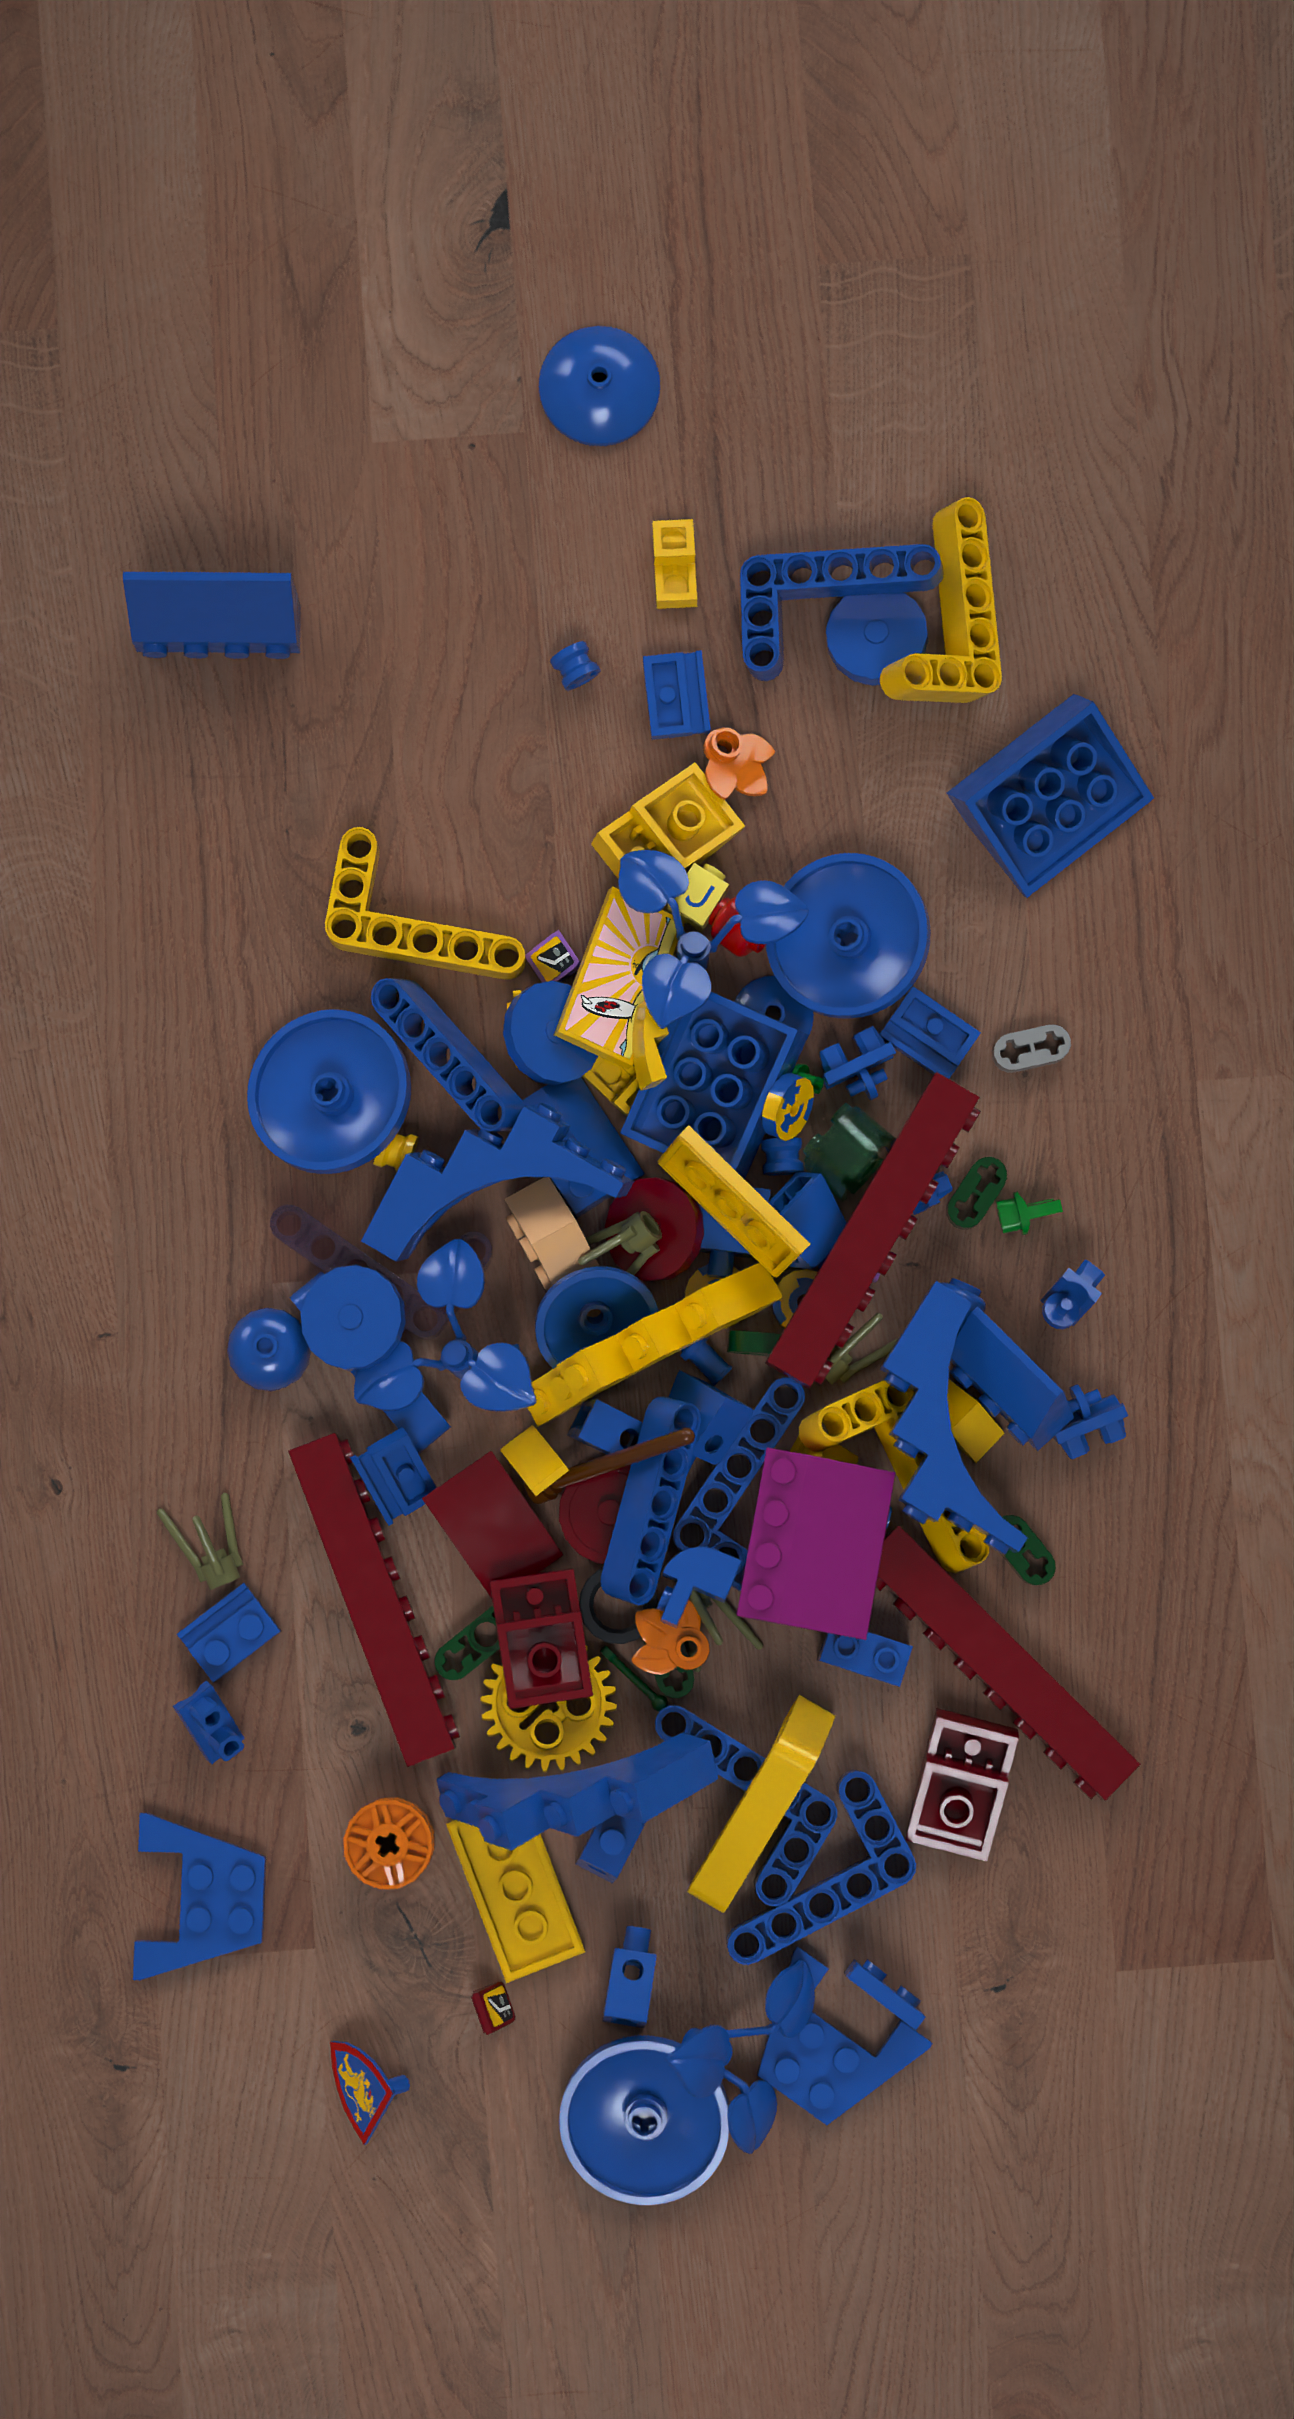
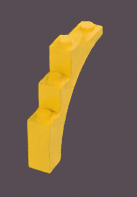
M760 1263L750 1266L700 1288L676 1304L640 1319L616 1335L586 1347L557 1364L556 1368L532 1382L536 1404L527 1408L538 1427L546 1424L645 1368L760 1312L782 1299L783 1296L772 1275Z

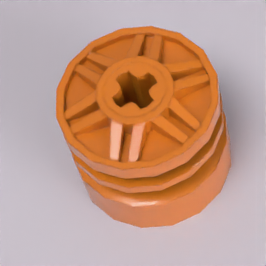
M400 1797L380 1798L362 1807L349 1821L343 1838L344 1857L351 1872L364 1884L380 1890L399 1889L414 1882L430 1864L435 1850V1830L428 1815L416 1803ZM390 1833H393L397 1836L395 1844L400 1849L398 1853L391 1850L385 1855L380 1851L382 1843L378 1841V1837L380 1835L386 1838Z

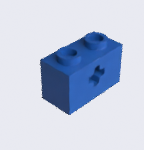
M868 1632L867 1640L825 1633L817 1661L900 1687L913 1646Z

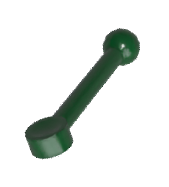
M606 1645L602 1647L600 1652L652 1701L651 1704L654 1710L660 1712L668 1706L666 1697L657 1695Z

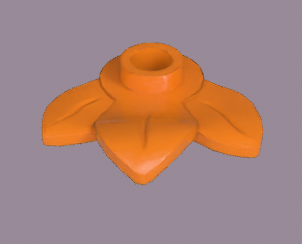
M726 727L711 731L704 741L703 750L706 758L709 760L705 769V777L714 794L723 800L727 799L734 789L748 796L765 795L768 791L767 778L761 763L768 761L775 754L773 747L764 738L756 734L740 735L734 729ZM717 746H724L729 754L720 751Z
M690 1600L686 1605L677 1628L661 1622L664 1612L658 1609H644L635 1613L637 1629L646 1643L631 1658L638 1668L651 1674L663 1675L676 1667L692 1670L705 1663L709 1656L710 1646L707 1637L700 1631L701 1618ZM685 1641H693L697 1646L696 1653L691 1657H686L681 1653L680 1648Z

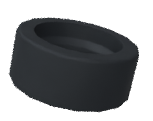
M603 1568L597 1570L586 1580L580 1592L579 1608L583 1624L593 1636L607 1643L625 1644L639 1639L641 1635L637 1629L636 1622L631 1627L624 1629H611L603 1625L596 1617L593 1608L594 1597L601 1587ZM656 1592L650 1601L643 1605V1610L657 1609L658 1598Z

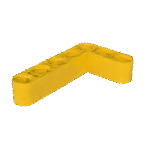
M965 497L939 510L933 518L932 525L934 546L940 555L944 571L943 579L939 584V595L946 655L910 654L883 668L880 674L881 688L891 699L969 703L995 692L1002 682L986 516L983 507L977 500Z
M354 827L343 835L340 841L325 920L326 933L335 948L347 952L504 980L514 979L523 972L526 965L525 950L517 939L510 936L370 912L369 908L379 861L377 840L370 830L363 827ZM356 841H366L371 845V850L365 857L355 858L349 854L350 846ZM350 880H356L363 884L362 893L355 898L345 897L341 893L343 885ZM342 920L352 921L356 925L355 932L348 938H339L334 934L335 925ZM389 927L395 930L397 936L391 944L382 946L374 941V936L379 929ZM429 934L437 939V945L431 952L422 953L415 948L416 940L422 935ZM460 943H474L478 947L477 954L470 960L459 959L455 955V950ZM504 949L514 950L519 956L516 964L511 967L500 966L495 958Z
M884 1380L816 1411L803 1419L799 1426L801 1442L809 1450L816 1452L824 1451L874 1428L903 1489L906 1488L924 1458L919 1453L915 1459L904 1454L893 1446L896 1439L889 1435L915 1391L908 1388L906 1393H903ZM887 1393L892 1398L893 1404L889 1401ZM854 1408L860 1413L861 1419L856 1415ZM822 1423L827 1427L828 1434L823 1430ZM946 1511L947 1518L942 1513L936 1522L927 1519L925 1524L920 1523L939 1564L948 1572L957 1573L980 1564L989 1554V1546L984 1543L986 1535L972 1527L969 1533L957 1527L948 1520L951 1514ZM960 1545L964 1548L965 1555L962 1553Z
M800 1694L798 1695L779 1729L769 1754L697 1871L687 1893L721 1913L727 1910L814 1767L836 1715Z

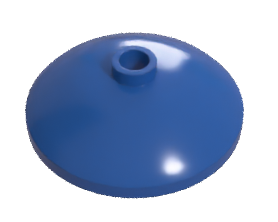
M591 326L566 335L553 346L547 354L540 371L539 395L546 416L563 435L585 445L609 446L624 442L635 436L650 421L660 396V377L653 356L637 338L617 328ZM596 372H603L607 379L599 383L595 382L592 376Z
M588 1267L564 1276L546 1292L536 1313V1340L544 1359L554 1369L557 1367V1364L580 1350L616 1335L640 1319L659 1310L650 1290L634 1275L613 1267ZM593 1309L601 1311L596 1317H589L587 1315Z

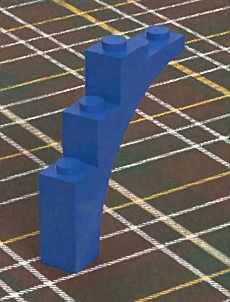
M540 1102L538 1107L536 1105L523 1107L504 1144L501 1143L503 1136L497 1132L485 1131L481 1128L480 1130H465L446 1167L443 1166L445 1163L443 1158L428 1150H423L422 1153L406 1154L361 1242L396 1262L409 1259L424 1234L447 1210L474 1192L504 1180L520 1177H555L586 1184L615 1198L627 1196L634 1181L624 1176L626 1169L616 1162L606 1158L600 1162L588 1155L590 1148L572 1138H568L566 1142L563 1141L571 1125L560 1120L562 1116L560 1111Z
M935 1281L879 1369L887 1374L884 1381L903 1393H906L908 1388L915 1391L889 1433L890 1436L896 1439L893 1446L914 1459L918 1453L924 1456L898 1500L906 1505L903 1512L922 1524H925L927 1519L932 1522L938 1521L944 1510L951 1513L948 1520L968 1533L974 1527L985 1534L987 1537L984 1543L1003 1555H1006L1008 1550L1017 1553L1020 1552L1028 1537L1003 1519L979 1492L962 1463L951 1430L947 1400L949 1364L957 1333L972 1303L938 1281Z
M680 1733L657 1746L629 1757L593 1768L564 1774L534 1778L493 1779L470 1777L448 1772L436 1780L440 1792L439 1803L446 1817L478 1827L485 1842L512 1851L549 1828L578 1837L614 1815L645 1823L718 1780V1774L710 1741Z

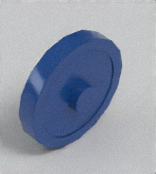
M904 592L845 596L832 610L826 627L828 653L837 669L851 680L871 686L881 685L880 674L887 665L910 654H924L928 644L926 617L918 603Z
M556 981L534 984L514 997L505 1013L503 1036L508 1054L518 1069L535 1082L552 1086L572 1082L592 1069L598 1058V1055L554 1036L572 988L571 985Z
M358 1265L337 1267L319 1277L306 1293L300 1313L302 1334L310 1350L326 1364L348 1371L370 1369L386 1360L400 1343L406 1324L404 1302L396 1286L380 1272Z

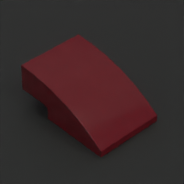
M489 1451L422 1498L491 1598L489 1581L537 1574L563 1556V1553L492 1451Z
M569 1568L489 1581L509 1709L593 1696L574 1569Z
M936 1708L914 1795L905 1841L987 1861L1009 1784L1008 1777L1019 1740L1018 1729Z

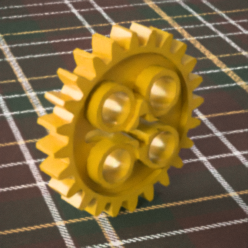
M597 1656L588 1661L593 1696L586 1697L591 1707L585 1715H572L566 1707L568 1700L556 1702L558 1711L553 1713L549 1709L545 1710L525 1730L520 1729V1723L535 1713L541 1704L530 1706L526 1711L520 1713L509 1709L503 1668L500 1665L492 1664L491 1669L498 1678L497 1680L484 1679V1686L492 1690L493 1693L492 1695L482 1696L480 1702L492 1706V1710L483 1713L481 1717L484 1721L495 1722V1725L487 1731L488 1737L501 1735L502 1739L499 1741L496 1749L501 1751L510 1746L513 1749L510 1755L512 1763L521 1755L525 1756V1769L527 1770L532 1767L535 1760L541 1761L543 1773L547 1772L550 1762L553 1761L556 1762L560 1772H563L565 1759L569 1757L577 1766L581 1765L579 1752L582 1750L593 1757L595 1750L591 1742L595 1740L605 1743L607 1740L600 1731V1727L613 1728L614 1725L611 1719L604 1716L605 1712L617 1710V1704L608 1702L605 1698L614 1694L616 1688L613 1686H603L602 1684L610 1676V1671L597 1673L595 1670L601 1658ZM546 1722L555 1725L559 1730L558 1739L552 1744L540 1743L535 1737V1729L538 1725Z

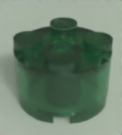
M847 1103L843 1104L831 1118L830 1122L834 1125L824 1136L819 1133L816 1134L803 1150V1153L806 1155L804 1170L809 1173H821L832 1194L842 1202L847 1200V1189L854 1195L872 1177L884 1160L879 1156L884 1146L890 1150L896 1140L892 1134L859 1106L852 1108Z

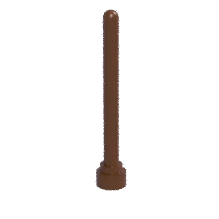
M683 1428L569 1467L567 1473L537 1496L534 1495L525 1483L526 1492L529 1498L536 1504L554 1500L563 1487L689 1445L694 1441L695 1433L690 1428Z

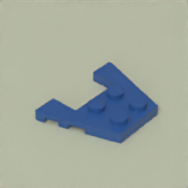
M140 1813L138 1852L182 1853L179 1941L136 1940L134 1942L133 1980L146 1979L262 1943L266 1856L202 1834L183 1825L175 1824L156 1815Z
M796 1946L793 1950L789 1967L796 1964L799 1959L803 1960L809 1967L815 1989L829 1968L799 1946ZM812 2011L808 2023L795 2037H784L779 2029L774 2034H768L757 2076L768 2082L825 2125H828L926 2052L933 2043L900 2020L878 2053L873 2055Z

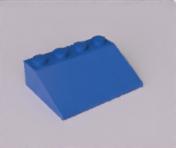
M123 572V584L132 643L136 651L143 652L142 655L145 657L164 658L167 656V652H184V656L188 658L208 657V652L225 653V657L234 659L248 658L249 653H266L265 656L268 658L286 659L290 657V653H300L301 605L291 573Z
M1076 694L1071 695L946 793L967 826L1026 898L1154 799L1095 703Z
M711 992L708 1000L700 1009L678 1019L667 1027L669 1035L660 1041L657 1048L667 1078L654 1088L643 1091L639 1089L620 1134L664 1153L689 1125L745 1179L766 1133L762 1124V1113L767 1095L774 1083L782 1075L792 1073L809 1035Z

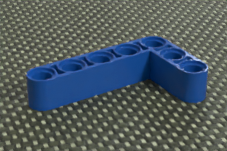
M916 544L768 554L750 557L744 562L740 572L742 650L744 662L749 672L758 680L769 681L779 676L783 670L782 600L931 590L938 586L943 579L944 571L939 553L930 545ZM922 560H929L935 564L933 570L926 575H918L914 573L913 569ZM880 563L893 565V571L887 577L877 578L872 573L874 568ZM839 566H849L853 569L850 577L846 580L838 581L832 578L833 571ZM806 568L812 571L809 580L799 584L791 581L793 573L798 569ZM767 571L771 573V577L765 585L754 586L751 584V578L757 572ZM769 611L772 613V618L766 625L755 626L752 624V619L758 612ZM766 650L774 653L773 659L768 665L761 667L753 664L754 657L760 651Z
M780 1378L769 1387L754 1409L751 1417L721 1462L716 1465L673 1531L674 1544L681 1552L690 1549L680 1540V1531L687 1524L698 1525L704 1533V1539L697 1547H708L715 1550L723 1547L733 1549L737 1553L738 1559L742 1561L732 1584V1587L741 1592L748 1550L719 1531V1529L764 1464L766 1449H774L805 1401V1392L802 1385L791 1378ZM781 1386L791 1387L796 1392L797 1402L789 1409L781 1408L775 1403L774 1392ZM764 1420L772 1425L774 1435L771 1441L759 1443L752 1438L750 1428L754 1422ZM742 1455L749 1460L750 1472L747 1476L736 1478L728 1472L727 1462L731 1456ZM718 1489L726 1495L727 1505L723 1511L713 1513L705 1508L703 1497L709 1490Z
M668 1705L657 1713L655 1729L658 1736L664 1741L674 1737L667 1735L661 1725L663 1717L670 1712H678L684 1716L686 1727L682 1733L699 1738L707 1734L716 1735L720 1739L722 1746L720 1753L714 1757L717 1774L744 1791L747 1790L753 1778L750 1780L738 1779L734 1774L735 1762L741 1757H751L757 1763L758 1772L766 1758L683 1707ZM805 1782L785 1813V1816L790 1818L789 1822L757 1873L754 1881V1889L757 1896L763 1903L770 1906H780L791 1898L838 1817L834 1802ZM815 1801H822L829 1808L828 1819L820 1825L811 1824L806 1818L807 1807ZM792 1838H801L807 1844V1853L799 1861H791L784 1854L785 1844ZM771 1874L780 1875L785 1880V1890L778 1897L766 1896L762 1891L763 1880Z
M850 1770L845 1772L837 1782L838 1797L869 1856L791 1896L786 1903L780 1906H772L732 1928L727 1936L726 1945L730 1956L736 1962L745 1965L756 1963L901 1887L913 1878L916 1872L914 1856L875 1781L870 1775L861 1770ZM852 1778H863L867 1783L868 1793L860 1801L849 1800L845 1793L847 1782ZM875 1815L884 1817L888 1825L885 1835L878 1839L869 1838L865 1832L867 1820ZM895 1853L902 1854L907 1861L905 1872L897 1877L889 1876L884 1868L886 1859ZM862 1873L869 1878V1889L862 1896H853L847 1890V1881L853 1874ZM818 1893L828 1894L833 1902L830 1912L823 1916L814 1915L809 1908L811 1898ZM780 1913H789L795 1919V1927L788 1935H778L772 1930V1921ZM747 1932L756 1936L758 1945L752 1954L741 1955L734 1949V1941L741 1933Z

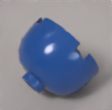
M268 1307L251 1311L241 1318L229 1335L227 1347L230 1366L238 1378L254 1389L270 1392L286 1388L299 1380L309 1365L311 1350L302 1334L300 1321L284 1310Z

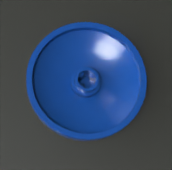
M841 853L823 857L808 864L786 882L783 887L804 902L809 912L803 924L796 931L777 942L767 944L766 952L776 979L792 998L818 1014L833 1018L849 1019L865 1017L882 1011L894 1004L910 990L926 963L930 947L931 929L927 908L920 893L900 870L874 856L859 853Z
M330 1009L316 1011L298 1017L283 1026L268 1040L254 1062L248 1082L247 1104L249 1115L261 1141L285 1163L310 1173H341L369 1162L379 1155L395 1138L408 1112L411 1098V1077L401 1048L379 1024L368 1017L351 1011Z
M649 2035L629 2036L611 2041L589 2054L575 2069L566 2085L559 2114V2129L564 2150L579 2175L597 2191L610 2198L636 2205H657L675 2201L702 2186L715 2172L724 2156L729 2139L727 2119L729 2101L722 2082L717 2090L706 2098L695 2097L685 2089L677 2073L666 2061V2057L681 2043Z

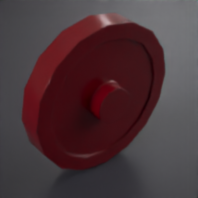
M658 1177L638 1179L632 1184L627 1196L615 1198L612 1202L605 1228L626 1220L636 1212L645 1211L649 1213L661 1229L662 1238L655 1242L660 1250L648 1258L635 1277L651 1282L671 1280L686 1271L699 1254L704 1237L703 1214L697 1201L677 1182ZM618 1233L606 1238V1241L618 1235ZM621 1244L609 1250L614 1262L623 1271H627L640 1255V1252L637 1251L632 1254L627 1252Z
M631 1465L566 1486L561 1496L559 1522L566 1541L580 1556L597 1564L605 1563Z

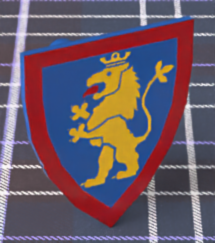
M331 2041L332 2069L340 2100L354 2130L362 2143L366 2145L394 2096L409 2090V2080L405 2075L388 2079L377 2063L362 2049L348 2042Z

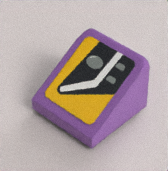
M559 930L525 954L526 960L542 983L548 981L561 982L578 971L581 964Z

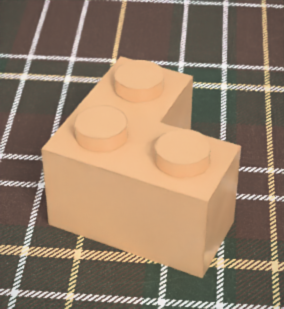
M543 1177L505 1198L512 1213L506 1217V1220L517 1239L525 1236L519 1242L530 1262L538 1259L540 1266L536 1267L534 1271L546 1291L561 1278L574 1271L599 1266L596 1259L591 1260L585 1265L578 1263V1259L589 1253L591 1249L576 1219L550 1177Z

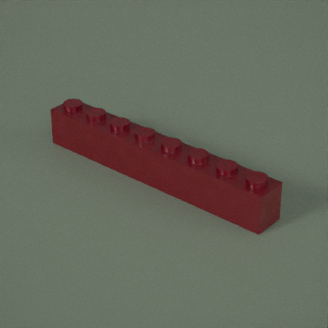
M938 1072L933 1075L765 1364L807 1389L812 1386L814 1381L820 1385L823 1383L833 1365V1362L827 1360L835 1345L840 1348L844 1347L855 1328L848 1323L856 1309L864 1312L876 1292L869 1287L877 1273L883 1276L886 1275L897 1254L890 1251L897 1238L900 1237L906 1240L916 1224L918 1218L911 1214L918 1202L928 1203L939 1182L933 1179L940 1165L948 1168L957 1154L960 1146L954 1144L956 1137L961 1129L969 1132L981 1111L975 1108V1105L980 1098L979 1096Z
M333 1433L288 1450L406 1766H412L455 1749L454 1740L460 1738L457 1725L452 1714L446 1716L443 1714L439 1700L445 1698L443 1688L437 1674L429 1677L424 1660L430 1659V1654L422 1634L414 1637L409 1621L416 1618L407 1595L403 1597L398 1595L394 1582L401 1578L393 1557L384 1558L379 1545L380 1542L386 1540L378 1518L370 1519L364 1503L371 1501L362 1479L355 1480L349 1464H352L350 1457L354 1453L348 1439L340 1441L338 1434Z
M896 1526L884 1538L876 1588L879 1591L884 1587L889 1589L897 1597L892 1604L909 1621L916 1616L927 1627L922 1634L938 1650L941 1651L946 1646L957 1657L953 1662L954 1666L971 1681L976 1676L987 1686L983 1694L999 1710L1006 1705L1017 1716L1013 1724L1030 1740L1036 1735L1047 1746L1043 1754L1057 1768L1062 1770L1066 1765L1078 1776L1073 1783L1090 1800L1097 1795L1101 1800L1106 1801L1141 1764L900 1526Z

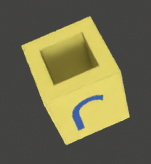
M694 863L687 873L689 879L688 890L674 899L678 904L681 919L702 933L708 924L709 917L714 908L728 893L729 884L724 881L726 876L715 867L705 864L702 868ZM668 905L667 912L672 914L671 908Z

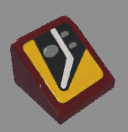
M499 1981L473 1991L471 1998L483 2033H486V2035L491 2034L515 2021V2014L503 1982Z

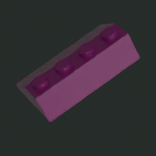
M767 1448L736 1616L867 1640L896 1473L807 1454Z

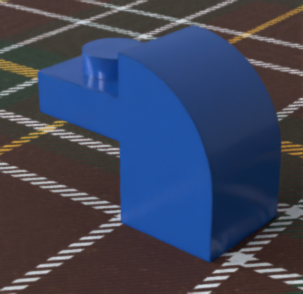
M708 1547L690 1548L677 1554L670 1560L662 1572L663 1577L677 1583L674 1588L666 1586L657 1609L664 1612L661 1622L677 1628L693 1590L725 1603L742 1561Z

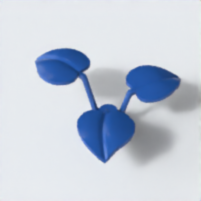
M655 850L630 852L620 859L618 886L625 903L635 911L642 913L659 912L668 903L677 932L676 938L678 940L676 957L670 954L655 956L647 963L642 975V990L646 1006L661 1029L668 1027L680 1018L694 1013L706 1003L711 993V980L706 971L709 954L717 951L718 945L734 925L741 922V935L746 941L755 944H770L796 931L803 924L809 912L807 905L782 885L766 880L752 882L742 888L736 896L735 908L739 914L732 916L714 939L709 941L706 936L699 932L686 933L684 931L679 907L674 898L681 896L688 890L689 879L685 868L678 860L666 853Z
M454 1239L430 1255L422 1264L417 1276V1288L422 1299L428 1305L435 1308L446 1306V1314L455 1333V1339L443 1347L440 1360L426 1358L414 1360L410 1346L400 1341L386 1360L370 1369L358 1370L354 1384V1398L358 1404L368 1405L384 1411H397L412 1405L420 1396L424 1386V1377L417 1368L420 1366L437 1368L439 1371L448 1369L457 1378L461 1379L460 1386L465 1398L480 1409L505 1412L527 1408L536 1404L530 1368L522 1352L511 1344L494 1343L484 1347L479 1353L466 1342V1335L462 1332L454 1312V1306L464 1309L475 1306L482 1296L485 1276L478 1255L464 1240Z
M800 1959L796 1964L780 1972L768 1989L765 2009L768 2019L772 2021L771 2024L763 2027L727 2030L718 2025H709L702 2029L691 2028L684 2035L682 2043L666 2057L667 2063L677 2073L685 2089L695 2097L706 2098L710 2096L720 2086L723 2078L739 2088L741 2094L736 2096L728 2107V2127L735 2144L741 2151L752 2154L754 2150L758 2149L768 2135L777 2112V2097L773 2087L768 2082L757 2080L748 2087L746 2082L725 2069V2066L731 2060L733 2051L730 2038L774 2034L778 2029L784 2037L793 2038L804 2029L814 2008L815 1989L809 1967Z

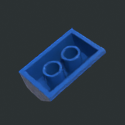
M581 1077L569 1083L555 1086L546 1085L522 1100L525 1106L536 1105L538 1107L541 1102L562 1113L560 1120L571 1125L563 1141L566 1142L568 1138L575 1139L589 1147L588 1155L602 1162L606 1158L616 1162L626 1169L624 1176L634 1182L645 1175ZM550 1177L575 1219H578L611 1197V1195L586 1184Z
M977 1306L970 1313L956 1338L950 1360L953 1365L950 1373L965 1389L972 1385L981 1394L978 1401L993 1417L1000 1413L1010 1423L1006 1429L1019 1444L1023 1446L1029 1442L1039 1451L1074 1418L1064 1391Z

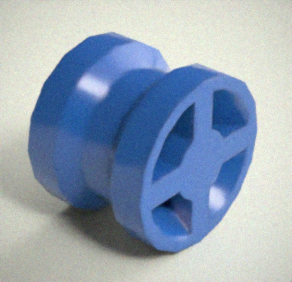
M585 641L574 643L562 649L550 659L553 669L559 670L563 676L562 685L567 691L584 685L601 672L597 662L590 660L588 656L589 648Z
M794 1137L788 1141L772 1138L761 1141L762 1151L766 1153L763 1175L779 1176L804 1172L803 1162L799 1160L802 1138Z

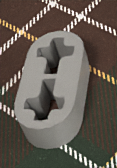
M1045 1025L1009 1033L1002 1036L995 1043L992 1050V1059L1000 1070L1007 1073L1055 1064L1068 1054L1071 1047V1039L1068 1032L1058 1025ZM1046 1034H1052L1054 1040L1061 1039L1062 1045L1056 1049V1055H1051L1049 1049L1035 1051L1034 1045L1043 1043L1046 1040ZM1006 1043H1012L1014 1049L1028 1047V1052L1020 1054L1016 1058L1015 1064H1011L1009 1058H1002L1000 1055L1006 1049Z

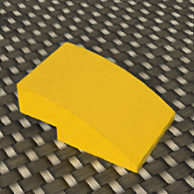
M695 762L633 804L627 813L599 831L591 845L618 879L620 859L625 854L638 850H655L666 853L678 860L688 873L694 863L700 865L742 831L745 825L729 804L716 796L710 789L705 774Z

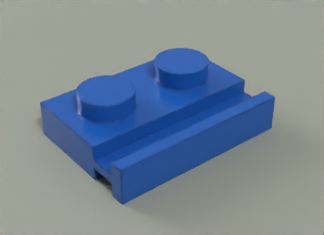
M702 650L685 654L680 652L643 656L651 740L685 737L700 733L709 734L711 728Z
M914 986L880 1033L886 1043L891 1042L896 1050L933 1075L938 1072L950 1079L981 1034L977 1029Z
M403 1427L367 1447V1452L359 1457H356V1455L350 1457L388 1526L393 1524V1519L399 1515L404 1514V1516H407L425 1505L422 1498L437 1488Z
M243 1583L177 1633V1636L183 1641L211 1681L215 1683L279 1634L281 1630L250 1591L246 1583Z
M854 1959L844 1973L848 1979L915 2031L926 2018L916 2008L921 2000L903 1986H900L897 1991L883 1982L887 1974L868 1959L863 1965Z

